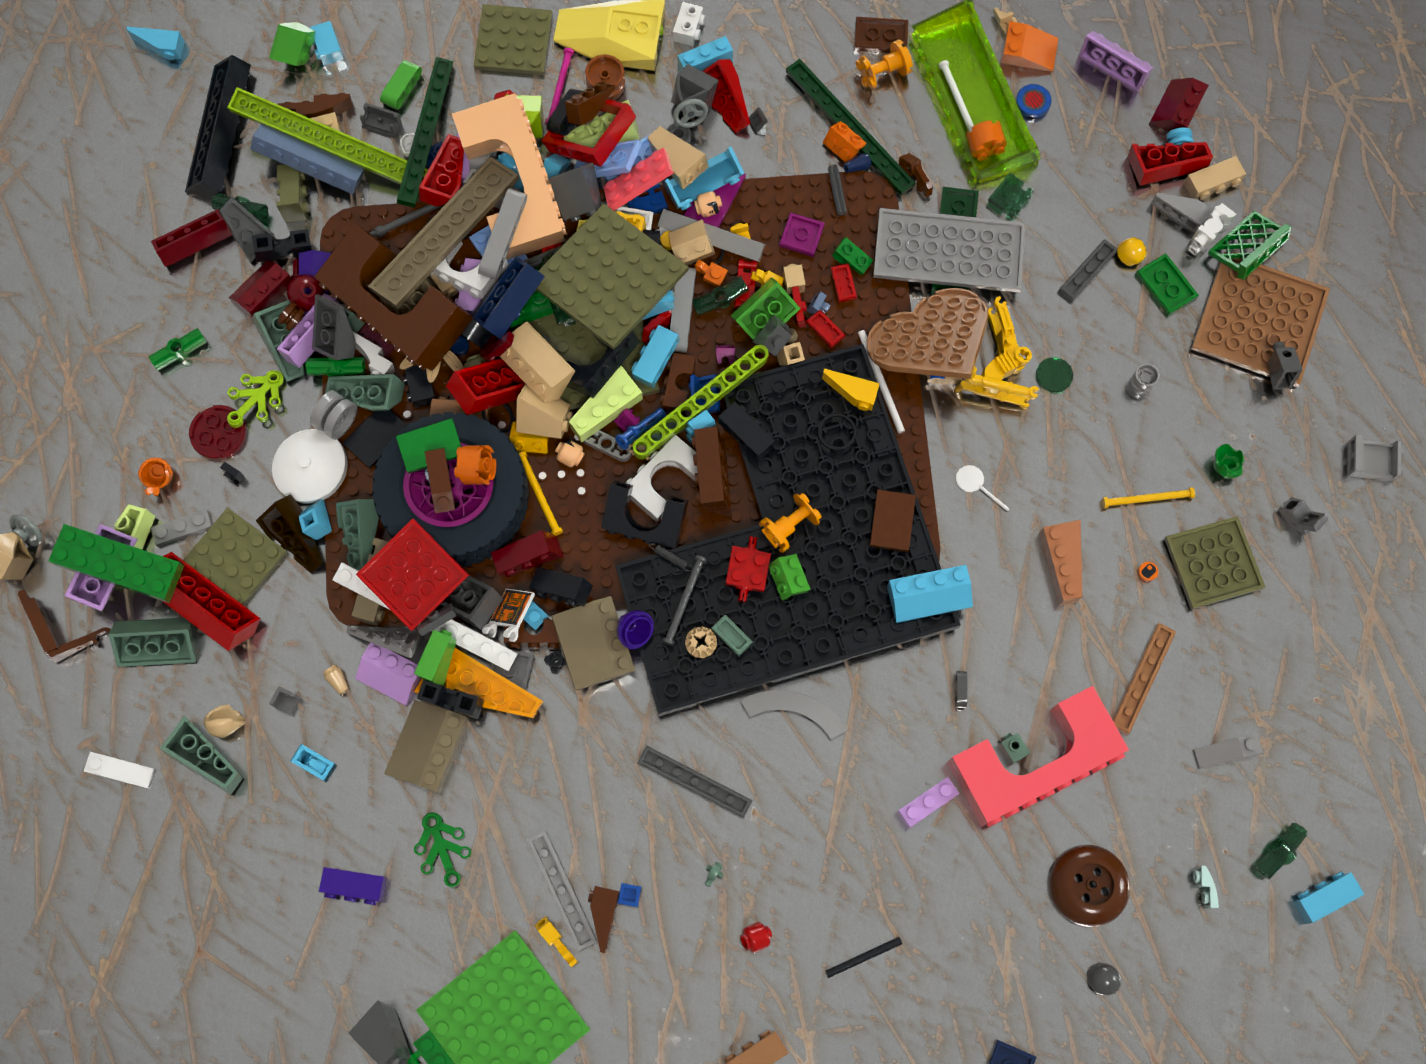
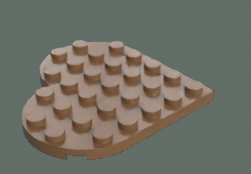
M947 288L935 291L934 295L928 298L924 297L916 305L913 312L895 313L890 315L889 319L877 322L867 337L869 356L876 365L887 371L971 379L988 322L987 306L985 302L978 298L976 293L966 289Z

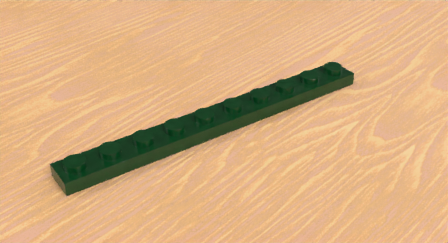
M439 57L435 59L397 197V204L413 208L416 206L419 186L424 176L453 61Z
M798 59L786 68V73L834 124L840 121L843 122L866 142L865 147L859 151L869 155L871 164L901 196L915 186L916 182L801 59Z

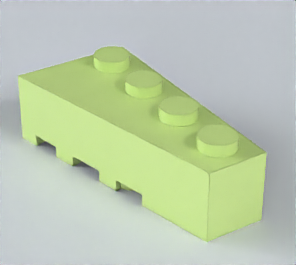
M622 366L617 369L594 398L590 397L570 419V428L581 443L616 419L626 408L629 410L643 400L641 390Z
M128 504L115 523L114 530L138 539L134 547L143 549L156 516L144 508Z

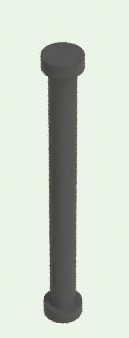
M695 556L696 562L667 635L662 639L664 644L670 646L674 644L675 633L702 565L707 560L702 556Z

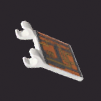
M506 589L502 596V602L495 610L490 622L482 628V633L488 634V638H494L497 633V625L506 626L508 628L504 631L503 636L509 638V641L515 642L518 638L520 624L535 594L533 592Z

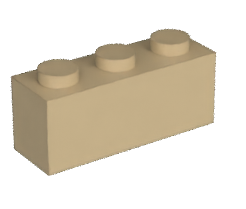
M1237 156L1189 174L1183 184L1191 198L1204 200L1215 192L1219 194L1230 186L1236 187L1240 185L1246 172Z

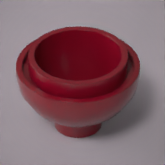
M302 274L293 278L289 283L287 297L290 303L295 302L297 304L296 309L302 308L305 312H308L315 304V295L319 294L322 296L325 290L318 285L319 281L314 276ZM305 288H309L311 290V293L309 295L304 293Z

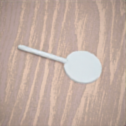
M967 465L959 469L956 474V483L961 490L972 493L980 489L1002 508L1009 511L1005 504L982 486L984 476L979 468Z

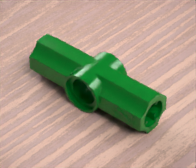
M196 328L179 339L173 338L169 340L167 346L148 357L156 370L159 371L176 360L182 361L186 359L190 352L204 345L207 341L200 330Z
M330 357L307 358L306 371L308 376L364 375L366 365L364 357L334 360Z

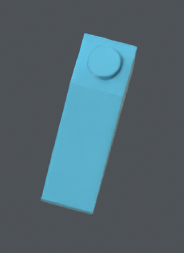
M127 26L126 30L134 41L163 58L181 60L185 41L180 31Z

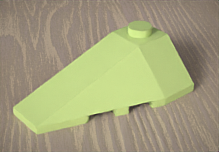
M629 100L624 101V102H621V103H627V104L630 105ZM605 113L600 117L596 115L589 124L579 126L564 136V140L590 148L594 147L616 115ZM636 120L632 122L618 143L639 139Z

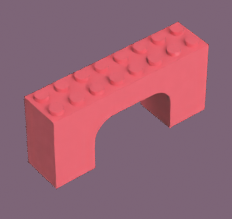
M1093 686L1058 703L1050 710L1065 736L1066 750L1062 757L1026 775H1014L1003 767L988 739L953 756L947 762L981 827L987 824L989 828L1002 821L1001 816L1004 815L1005 818H1008L1019 812V807L1022 806L1024 810L1037 803L1036 798L1039 797L1040 800H1043L1054 794V789H1057L1059 792L1072 785L1071 780L1074 779L1076 783L1091 775L1089 771L1094 774L1107 767L1106 762L1111 765L1125 757L1124 753L1129 751Z

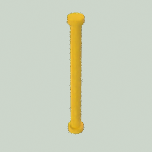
M526 451L520 452L519 456L526 476L552 529L551 534L557 536L563 530L558 526L526 458Z
M1189 487L1188 490L1109 499L1108 497H1103L1102 506L1105 509L1109 508V506L1185 497L1193 499L1195 498V490L1193 487Z

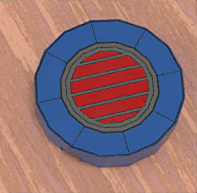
M1038 84L1023 86L1016 96V107L1026 117L1039 118L1044 116L1052 103L1049 91Z

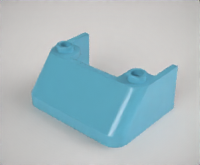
M731 146L725 152L707 160L709 167L684 190L680 188L674 179H666L663 185L677 209L681 208L683 211L691 207V202L695 201L699 194L714 191L727 183L733 185L740 181L739 177L744 174V171Z

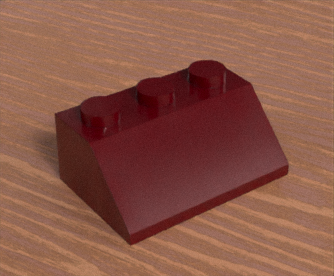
M1193 77L1172 79L1149 123L1168 132L1176 128H1188L1209 85Z
M266 261L228 298L252 319L254 313L271 307L287 291L292 278L277 263Z

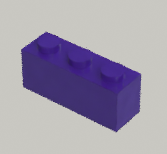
M324 867L318 892L324 893L325 898L336 899L338 895L344 896L345 901L356 902V899H364V904L376 905L377 902H383L387 878Z

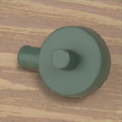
M716 862L713 867L708 864L706 869L710 872L705 881L707 886H711V883L717 876L723 877L724 874L720 872L723 865Z

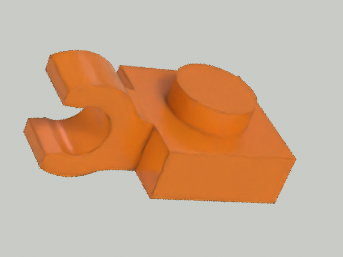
M699 259L695 264L696 271L704 274V281L718 288L721 286L728 272L727 269L713 262L708 266Z

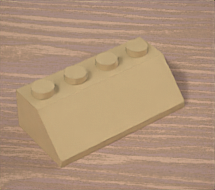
M525 322L512 332L514 334L512 346L500 357L543 402L559 400L575 370L528 322Z

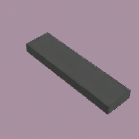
M1104 239L1059 288L1058 292L1073 302L1117 254V248Z

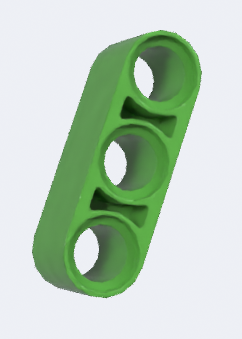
M403 60L382 91L380 102L396 110L400 109L419 80L422 68L407 60Z

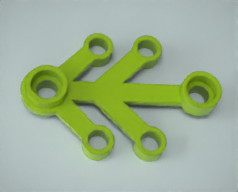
M271 370L265 376L256 377L243 374L240 378L243 386L249 387L252 384L263 385L257 389L238 390L236 387L228 389V396L232 400L250 397L237 411H232L228 414V423L233 428L243 425V416L257 402L258 411L256 416L258 421L266 422L268 420L265 394L270 389L272 397L269 403L271 408L278 409L281 407L279 387L284 382L281 372ZM248 378L250 381L244 382V379ZM233 391L237 392L236 395H230ZM273 401L279 402L276 405L272 404ZM260 414L266 415L264 418L259 417ZM238 416V419L232 420V417Z

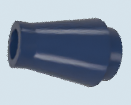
M860 153L843 164L844 171L850 173L868 170L871 167V159L867 153Z

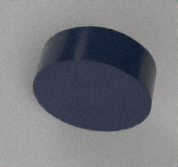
M459 336L451 347L452 352L457 356L467 354L470 349L468 340L462 336Z

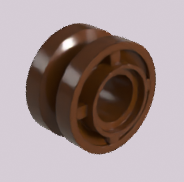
M295 302L287 305L277 321L280 325L285 323V329L288 331L296 327L305 313V310L302 308L296 309L297 304Z

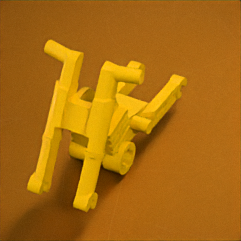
M998 296L993 303L997 312L995 314L991 313L993 307L987 310L988 319L997 343L995 358L986 366L981 376L976 375L977 368L974 366L971 379L961 381L959 385L955 386V391L959 393L965 390L976 395L996 399L1000 402L1016 404L1022 409H1027L1029 407L1027 402L1038 397L1034 393L1039 388L1037 386L1029 388L1002 380L1012 374L1020 373L1031 360L1032 353L1027 347L1018 346L1013 323L1006 305L1007 302L999 303L1001 297Z

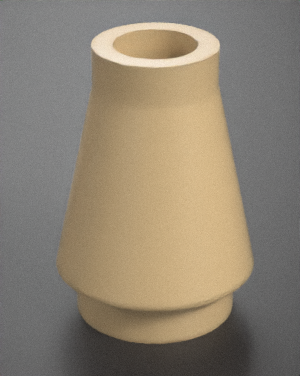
M337 664L323 672L324 679L339 695L349 690L341 667L338 668Z

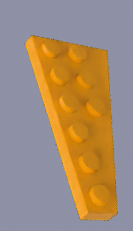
M454 648L444 687L485 700L483 708L534 718L543 703L541 699L459 649ZM421 679L414 690L415 693H419L423 679Z

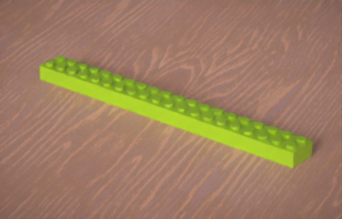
M236 87L227 107L229 111L256 123L276 129L398 184L402 183L407 160ZM425 168V172H424L423 179H424L426 173L428 172V169H426V168Z

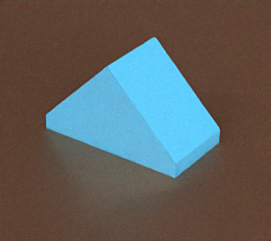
M554 153L545 159L543 167H545L548 178L564 173L571 161Z

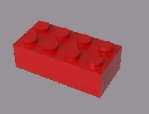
M501 358L454 371L446 387L464 412L469 415L517 400L525 382Z

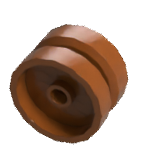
M604 54L598 55L589 61L585 69L587 88L596 86L598 82H607V84L615 85V89L608 100L618 99L625 89L624 68L620 60L614 56Z

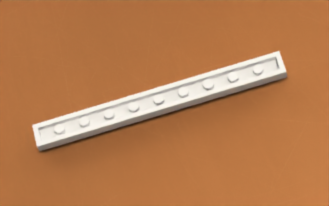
M341 563L333 581L389 609L356 575L359 570ZM453 619L434 629L438 632L443 629L452 633L451 637L457 640V645L507 671L510 670L518 655L517 652Z

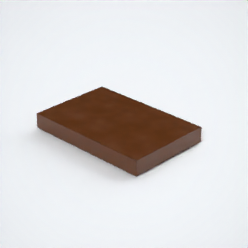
M856 17L854 51L890 53V44L898 39L902 40V47H907L908 20Z
M877 490L870 547L909 552L916 495Z

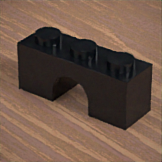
M308 229L290 231V236L285 239H274L271 237V233L252 236L257 262L299 257V253L312 250Z
M423 680L417 699L424 703L475 719H479L485 701L478 696L462 691H454Z

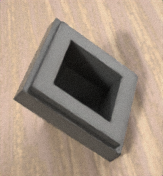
M760 107L749 117L750 124L756 133L768 122Z

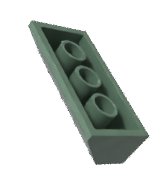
M185 618L115 621L109 632L117 667L196 663L197 630L196 626Z

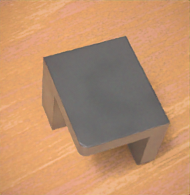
M278 686L269 704L292 716L301 698L295 693Z

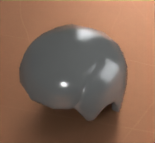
M1099 962L1092 965L1088 971V984L1099 995H1113L1121 986V976L1117 969L1110 964Z

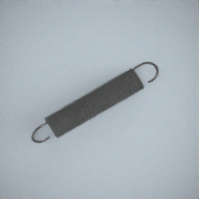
M657 545L654 549L655 553L682 569H685L688 564L684 559H681L660 545Z

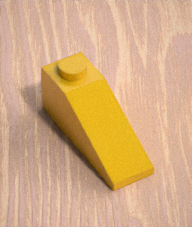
M824 369L822 379L853 406L863 411H872L880 383Z

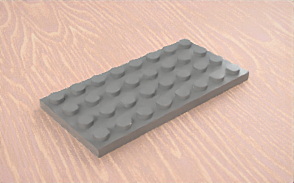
M880 208L873 278L1020 293L1022 288L1025 222Z

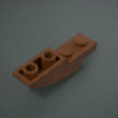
M350 94L314 95V102L278 103V105L307 118H313L333 112L338 116L353 107V101Z

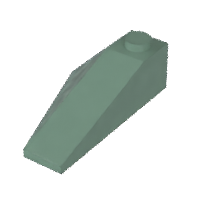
M289 300L256 312L252 317L262 340L286 382L304 376L303 365L298 368L288 363L277 350L278 346L293 330L292 328L288 331L285 329V323L280 325L277 322L282 311L288 304L291 305Z
M394 374L328 377L325 394L333 390L342 395L343 399H348L359 407L371 411H388L402 401L405 384Z

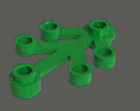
M435 812L427 813L422 819L424 831L419 842L414 846V852L419 856L427 852L426 844L431 834L434 843L426 861L421 865V871L426 875L431 874L434 870V861L439 853L446 872L444 883L451 888L457 887L461 882V876L458 872L454 871L447 849L459 854L463 859H468L472 851L467 846L462 847L443 839L440 830L451 834L456 840L463 839L465 832L460 827L454 828L443 823L439 814ZM431 819L436 820V824L434 826L429 825V821ZM457 830H461L462 835L460 837H455V832ZM418 846L424 847L422 853L417 852ZM464 849L469 851L467 856L462 855ZM429 864L431 869L425 872L424 866ZM451 876H456L457 880L455 883L450 882Z

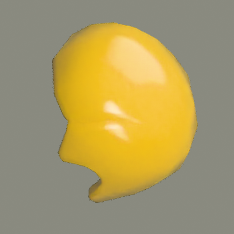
M1136 237L1127 238L1122 241L1117 249L1118 257L1127 266L1139 264L1145 259L1147 254L1146 246L1142 240Z

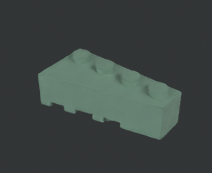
M185 715L160 747L165 755L229 795L233 793L243 779Z

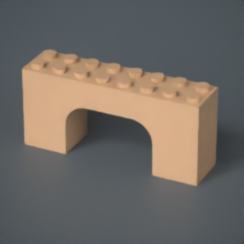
M516 93L452 113L468 160L500 151L509 154L516 163L524 187V193L527 194V201L506 260L564 242V235L567 234L562 218H560L561 215L557 202L554 201L555 197L551 184H548V176L545 167H543L542 158L537 148L522 99H517ZM499 213L487 217L491 232Z

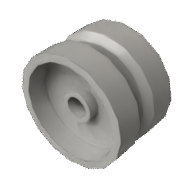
M331 390L324 394L315 405L310 416V424L317 430L324 431L325 435L337 440L351 427L357 414V405L348 399H343L342 395Z

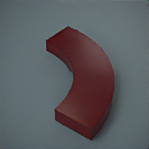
M509 331L498 341L492 336L485 346L480 349V357L486 361H493L496 356H501L512 346L514 334Z

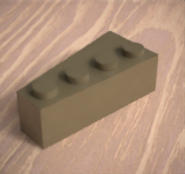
M374 538L372 542V545H376L374 553L369 554L367 562H369L388 543V541ZM358 594L351 616L357 621L378 626L379 621L382 622L385 611L383 606Z

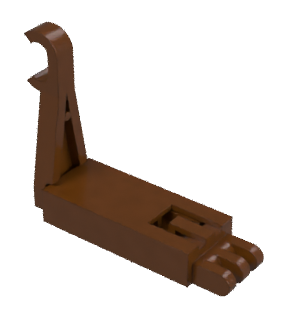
M25 590L18 592L20 601L45 654L54 663L93 643L98 647L99 642L97 638L103 634H109L111 630L104 627L59 646L39 603L34 597L30 598Z

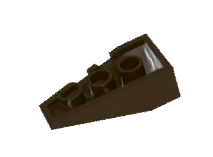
M290 494L274 502L256 519V522L271 540H277L283 549L291 552L294 555V559L312 573L323 564V560L315 540L302 532L299 516L303 511Z

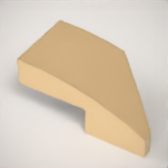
M996 7L993 9V13L1005 37L1009 21L1017 22V20L1013 17V12L1005 13L999 11V8Z

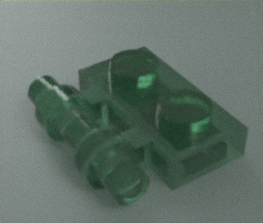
M1009 173L989 197L988 202L1001 211L1007 206L1010 208L1007 216L1013 218L1020 213L1021 207L1029 202L1034 190L1032 188H1028L1026 191L1023 190L1022 187L1025 182ZM1015 195L1020 198L1017 202L1012 200Z

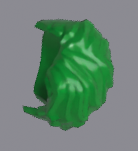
M1230 444L1220 445L1216 449L1213 465L1215 471L1227 479L1241 476L1244 463L1243 452L1241 450H1234Z

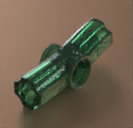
M217 193L212 198L211 207L214 210L220 209L230 196ZM241 196L234 198L256 219L260 221L267 219L269 213L266 204L251 202Z
M739 276L725 286L716 287L711 293L694 299L693 305L698 316L717 308L724 309L731 304V301L749 291V288L742 277ZM725 295L723 300H718L719 296Z
M1292 823L1281 838L1275 839L1270 844V851L1255 866L1258 872L1265 878L1270 879L1283 865L1293 862L1297 856L1296 849L1307 836L1306 829L1297 823Z

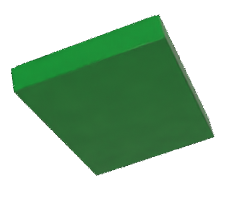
M1166 253L1135 273L1168 316L1199 296Z
M452 418L396 436L408 474L427 468L424 451L444 448L446 460L450 461L457 458V449L461 447Z

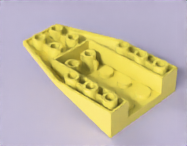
M665 0L611 1L560 9L553 41L566 48H571L590 59L606 54L619 59L623 67L655 71L658 56V40L666 10Z

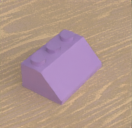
M371 642L361 657L355 677L356 680L405 706L408 705L415 693L414 690L422 678L414 674L418 666L417 664Z

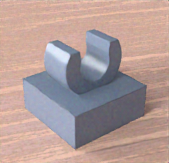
M822 292L814 295L807 308V312L811 315L819 310L823 313L828 312L830 305L824 302L827 295Z

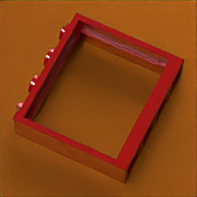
M607 99L599 111L614 114L616 117L594 148L562 140L564 136L550 133L549 131L541 141L550 153L589 164L593 163L601 167L635 120L636 115L629 104Z

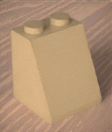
M525 383L517 397L516 432L561 439L564 432L568 431L569 421L573 417V412H570L571 404L562 399L543 402Z

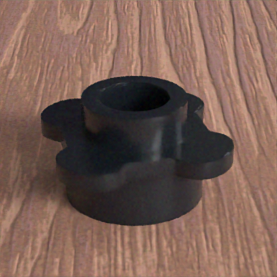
M555 649L554 652L544 658L545 663L549 664L552 672H557L560 667L567 665L559 649Z

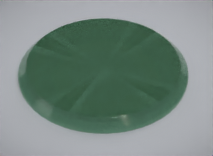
M1051 357L1039 364L1036 370V378L1045 390L1061 392L1071 385L1073 371L1065 360Z

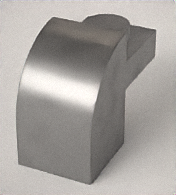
M1291 497L1279 509L1285 521L1296 531L1305 535L1309 531L1317 532L1329 520L1325 513L1311 511L1303 499Z

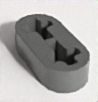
M956 671L955 674L956 708L967 707V671Z

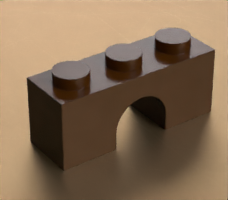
M673 353L672 359H669L667 370H670L669 376H665L663 384L666 390L665 394L662 393L660 397V405H662L665 412L671 413L688 399V392L678 389L676 384L681 380H690V375L694 374L696 357ZM686 410L682 411L681 415H685Z
M523 619L518 629V638L515 642H511L509 638L504 637L505 646L513 650L520 649V647H528V649L532 650L548 647V649L555 650L561 647L553 620L551 619L543 620V629L536 635L526 632V623Z

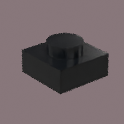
M224 462L220 468L224 472L223 476L233 482L235 479L241 483L244 479V475L228 463Z

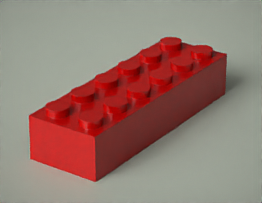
M173 552L163 556L178 561L184 566L170 603L164 602L227 651L232 650L255 634L260 621L257 615Z

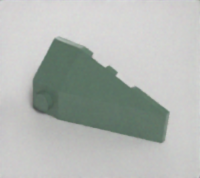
M357 499L336 503L338 527L343 529L344 538H342V542L348 548V564L359 571L368 563L369 554H372V542L375 538L379 520L373 499Z

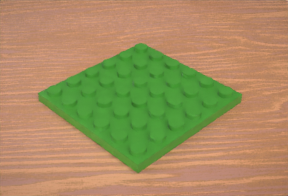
M516 930L416 1009L419 1016L454 1064H550L591 1030Z

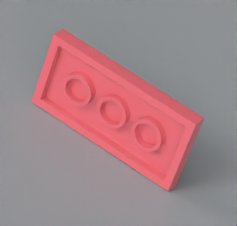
M664 147L659 151H655L645 160L638 162L629 173H622L603 186L609 208L613 211L617 210L673 174L668 152Z

